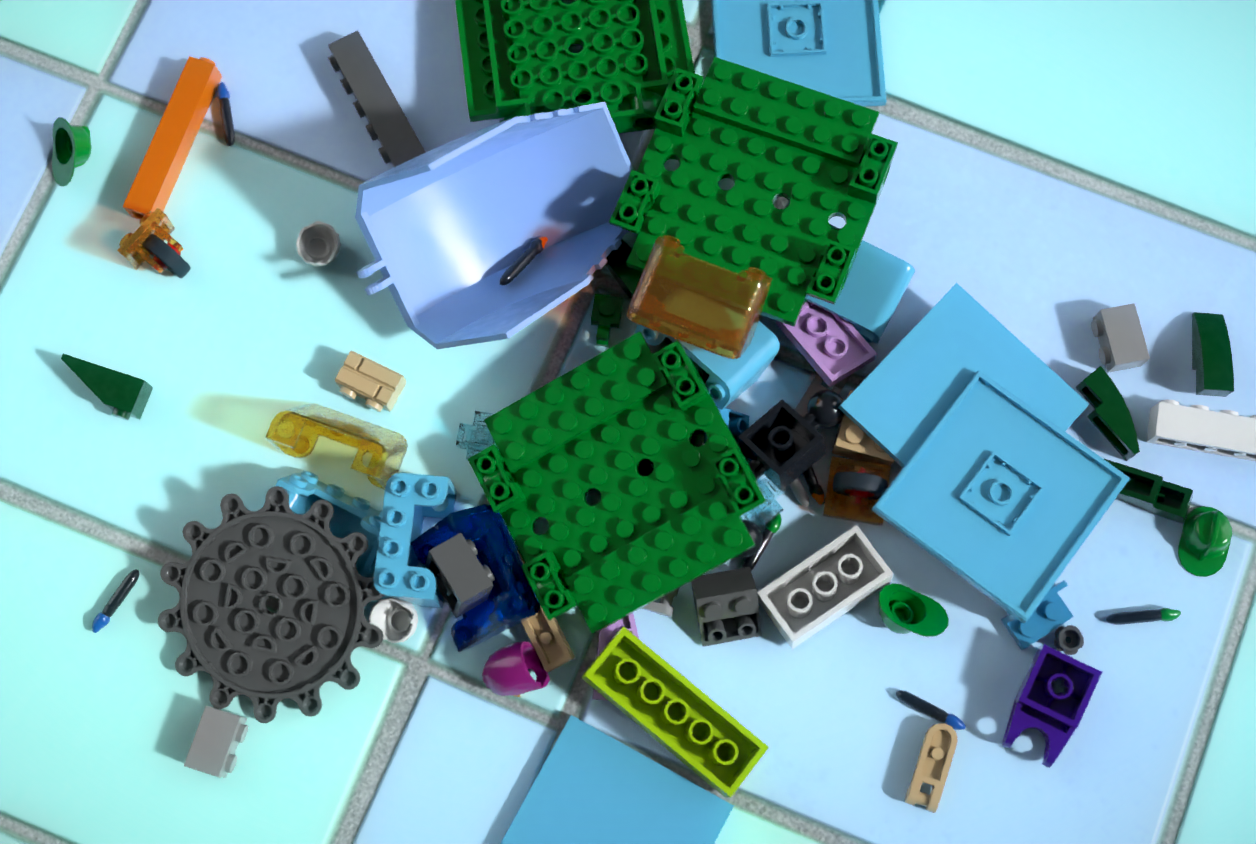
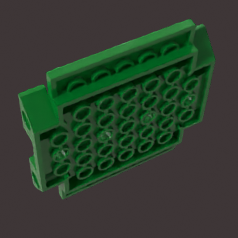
M455 0L470 122L503 118L499 121L500 123L514 117L605 102L618 134L651 130L656 128L654 117L675 68L695 73L682 0H575L571 4H565L561 0ZM578 44L583 47V50L578 53H572L568 48L571 45ZM580 94H587L591 97L586 103H579L575 100Z
M714 57L704 82L703 76L676 67L654 117L656 127L638 170H631L609 224L636 234L639 232L626 262L628 267L795 327L808 295L831 304H835L885 185L898 142L872 134L879 118L878 111L717 57ZM670 159H675L679 161L680 166L674 171H669L664 168V164ZM729 178L735 184L731 189L723 190L718 186L719 181ZM784 197L790 204L785 209H777L773 205V201L776 198ZM838 216L843 218L846 224L840 229H834L829 225L828 221L832 217Z
M640 331L484 419L497 447L493 444L468 458L493 511L502 515L525 561V564L521 565L547 619L549 621L574 608L577 603L592 634L601 631L756 546L741 515L766 502L751 468L701 376L679 340L653 354ZM698 430L705 431L707 434V441L701 447H695L691 442L693 433ZM644 460H651L654 464V470L649 476H641L638 470L640 463ZM592 489H598L601 493V500L597 505L590 506L586 500L587 493ZM545 518L549 523V528L545 534L538 535L534 528L535 523L538 519Z

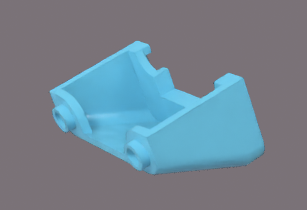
M829 224L832 228H834V229H839V228H837V227H835V226ZM862 240L844 288L835 304L809 295L806 301L854 324V328L867 343L874 342L878 344L915 273V269L908 262Z
M680 285L639 323L634 331L635 333L640 331L649 345H659L666 337L672 342L679 340L687 355L710 375L705 386L716 406L721 410L758 381L780 349L778 338L748 310Z

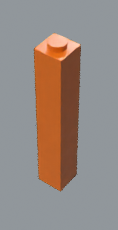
M188 57L123 204V208L131 217L158 225L222 79L221 73L212 60L205 57H200V59Z

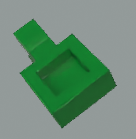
M595 294L591 325H598L596 346L608 347L611 327L620 328L624 303L623 297Z

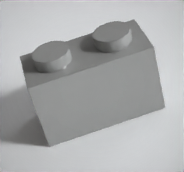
M1135 303L1101 309L1093 317L1091 328L1093 335L1098 337L1100 344L1099 359L1102 365L1106 366L1107 373L1141 367L1150 359Z
M205 706L184 766L212 776L226 778L228 773H232L236 766L238 756L235 755L238 744L243 743L248 732L246 722L248 718L215 707Z

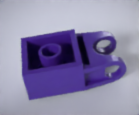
M1045 644L1039 646L1014 700L1002 746L1010 748L1022 731L1027 728H1035L1045 738L1046 745L1042 765L1050 768L1074 731L1078 728L1103 672ZM1057 679H1060V686L1064 688V692L1053 693L1051 682H1056Z

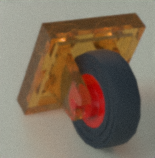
M157 207L154 212L149 211L142 217L139 222L140 226L133 234L130 232L121 239L120 247L117 251L135 270L146 262L159 274L168 269L175 276L182 279L190 271L191 267L180 256V252L184 249L182 245L170 236L175 227L168 216Z
M832 456L822 516L882 526L884 519L871 509L888 488L891 466Z

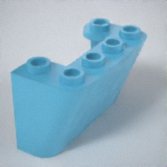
M303 470L302 473H295L278 479L276 486L286 489L289 495V506L294 513L305 514L314 502L326 500L333 507L334 513L330 520L329 528L334 536L345 538L354 532H360L367 537L368 548L357 559L356 568L363 577H372L375 571L382 510L378 511L370 507L371 503L363 498H352L344 494L345 490L335 484L327 485L319 481V477L309 471Z
M397 473L388 479L385 486L374 571V585L381 594L424 607L443 608L444 598L439 590L438 594H435L436 578L429 569L418 567L424 517L454 519L457 490L449 477ZM446 498L448 499L449 504L445 510L435 511L432 508L442 504Z

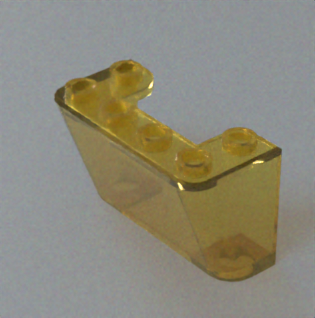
M315 403L305 404L278 413L273 418L265 436L281 453L294 458H305L310 455L315 448L319 435L356 448L358 451L351 469L366 474L372 485L385 490L388 479L399 472L408 448L406 438L398 432ZM366 453L373 454L368 467L364 466L362 461Z

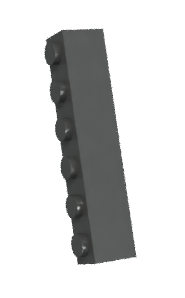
M357 30L329 44L328 47L332 55L328 57V60L335 73L341 71L344 78L340 82L347 95L353 93L357 100L353 102V106L359 117L365 116L369 122L365 127L372 141L378 139L382 147L378 151L384 163L388 164L391 162L394 168L426 153L359 31Z

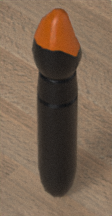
M542 236L535 239L530 248L504 272L500 278V285H507L513 281L536 255L543 251L548 238Z
M811 466L802 474L809 487L811 496L819 505H822L824 502V491L821 485L818 484L814 469Z

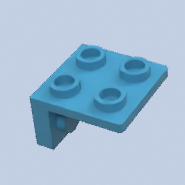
M1065 580L1057 584L1054 583L1026 623H1022L1009 612H1007V616L1001 619L1021 650L1026 649L1074 617L1057 593L1068 586Z

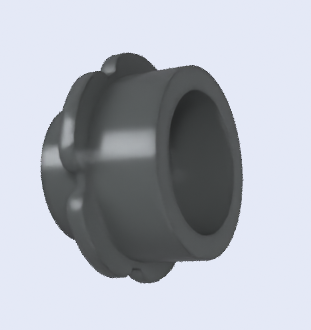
M1073 625L1061 626L1054 633L1055 639L1053 642L1055 648L1060 652L1063 651L1066 655H1074L1078 652L1079 648L1083 647V635ZM1066 637L1071 639L1070 643L1066 642Z

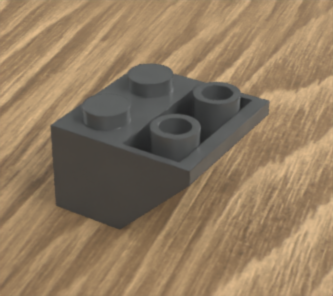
M750 567L701 575L691 581L703 647L762 636L757 588Z

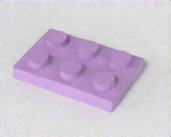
M808 301L803 304L795 327L776 321V325L829 387L871 363L877 356L874 349L850 322Z

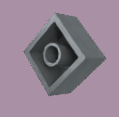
M462 533L429 550L424 567L434 574L436 587L455 618L487 601L494 585L492 582L494 581L492 572L487 565H481L476 557L478 552L475 545L470 539L465 540Z

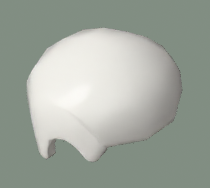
M315 221L300 231L296 241L297 252L306 264L316 267L328 265L337 258L340 251L339 234L331 225Z
M394 597L383 598L372 606L369 623L378 626L382 630L383 640L391 643H400L407 641L415 634L418 614L411 602Z

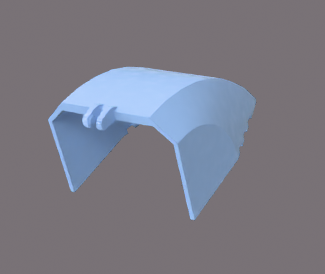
M601 102L547 113L514 117L437 147L360 184L355 219L375 261L359 269L357 275L359 278H366L379 269L383 275V278L365 288L367 295L375 294L388 286L407 327L438 350L509 339L586 287L593 279L592 274L597 269H602L607 262L606 257L612 250H617L622 244L621 239L626 233L630 232L609 224L633 168L606 103ZM539 237H547L548 241L543 251L537 254L513 281L507 285H500L501 276L530 248L532 242Z

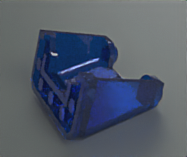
M481 505L452 512L411 542L416 557L425 565L429 550L462 533L465 540L470 539L475 545L478 552L476 557L481 565H487L493 574L494 581L492 582L494 585L487 601L463 614V619L454 623L451 628L452 639L458 652L479 645L529 619L540 610V603L521 567L523 562L501 514L494 512L491 505Z

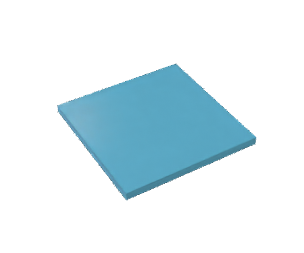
M711 0L714 57L863 107L886 105L878 0Z
M956 283L838 408L903 468L978 369L1064 431L1088 407L1089 403Z
M978 369L871 510L1022 623H1026L1130 478Z
M570 715L500 844H715L734 805Z

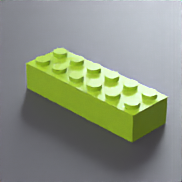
M625 627L619 629L581 676L585 682L723 797L731 798L769 748Z

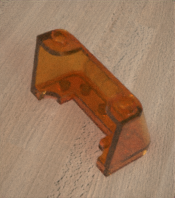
M667 235L658 237L655 240L626 315L627 318L639 325L730 359L740 358L752 342L773 278L765 276L766 273L754 267H749L748 270H743L739 274L684 254V247L680 245V240Z

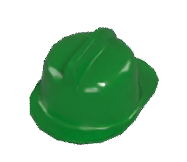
M59 117L54 121L52 128V172L56 183L64 187L71 182L74 169L88 161L92 146L88 127L70 125L65 118Z
M1202 506L1193 509L1184 521L1178 545V557L1186 571L1195 576L1207 577L1216 574L1226 561L1232 537V527L1228 518L1221 511L1213 507Z
M892 583L881 590L879 595V615L885 626L892 632L897 634L913 632L925 637H935L942 634L948 627L949 618L946 610L932 598L902 584Z

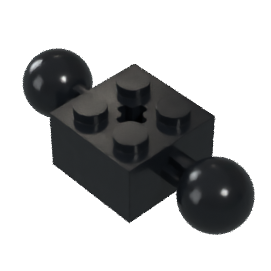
M832 390L816 392L808 402L807 414L804 417L782 399L738 436L741 452L750 461L748 465L756 480L764 474L783 491L826 454L824 436L816 429L818 427L831 428L842 421L845 414L838 407L844 400L838 393Z

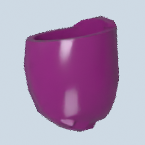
M526 641L510 643L499 648L489 656L482 672V679L486 687L499 696L520 697V694L546 687L550 681L549 674L545 671L534 647ZM528 669H533L536 674V681L530 675Z

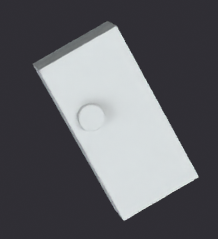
M856 525L758 591V603L793 650L888 585L894 573Z

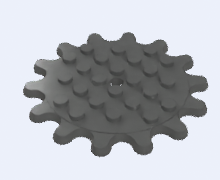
M274 486L267 491L265 504L258 511L247 509L237 494H227L220 502L223 520L217 528L209 529L199 521H190L183 527V537L192 548L190 560L183 564L176 562L166 563L160 571L161 579L166 584L177 589L179 602L174 608L164 610L159 614L158 625L165 632L181 633L187 641L186 650L176 659V671L182 676H190L198 671L209 673L213 679V688L209 695V701L217 709L228 707L233 698L238 695H246L251 699L254 717L260 723H269L276 717L277 706L283 699L294 700L304 715L309 717L315 716L322 709L320 688L324 683L333 681L346 690L354 689L359 685L361 677L351 662L352 651L362 646L375 648L383 641L382 630L365 619L364 608L367 603L381 599L384 594L377 591L374 585V577H363L356 568L357 559L368 548L367 537L360 532H354L345 538L334 536L329 528L330 520L334 513L333 507L326 500L314 502L309 511L301 515L294 513L290 509L288 492L280 486ZM269 596H274L280 600L279 609L276 613L270 612L266 607V600Z

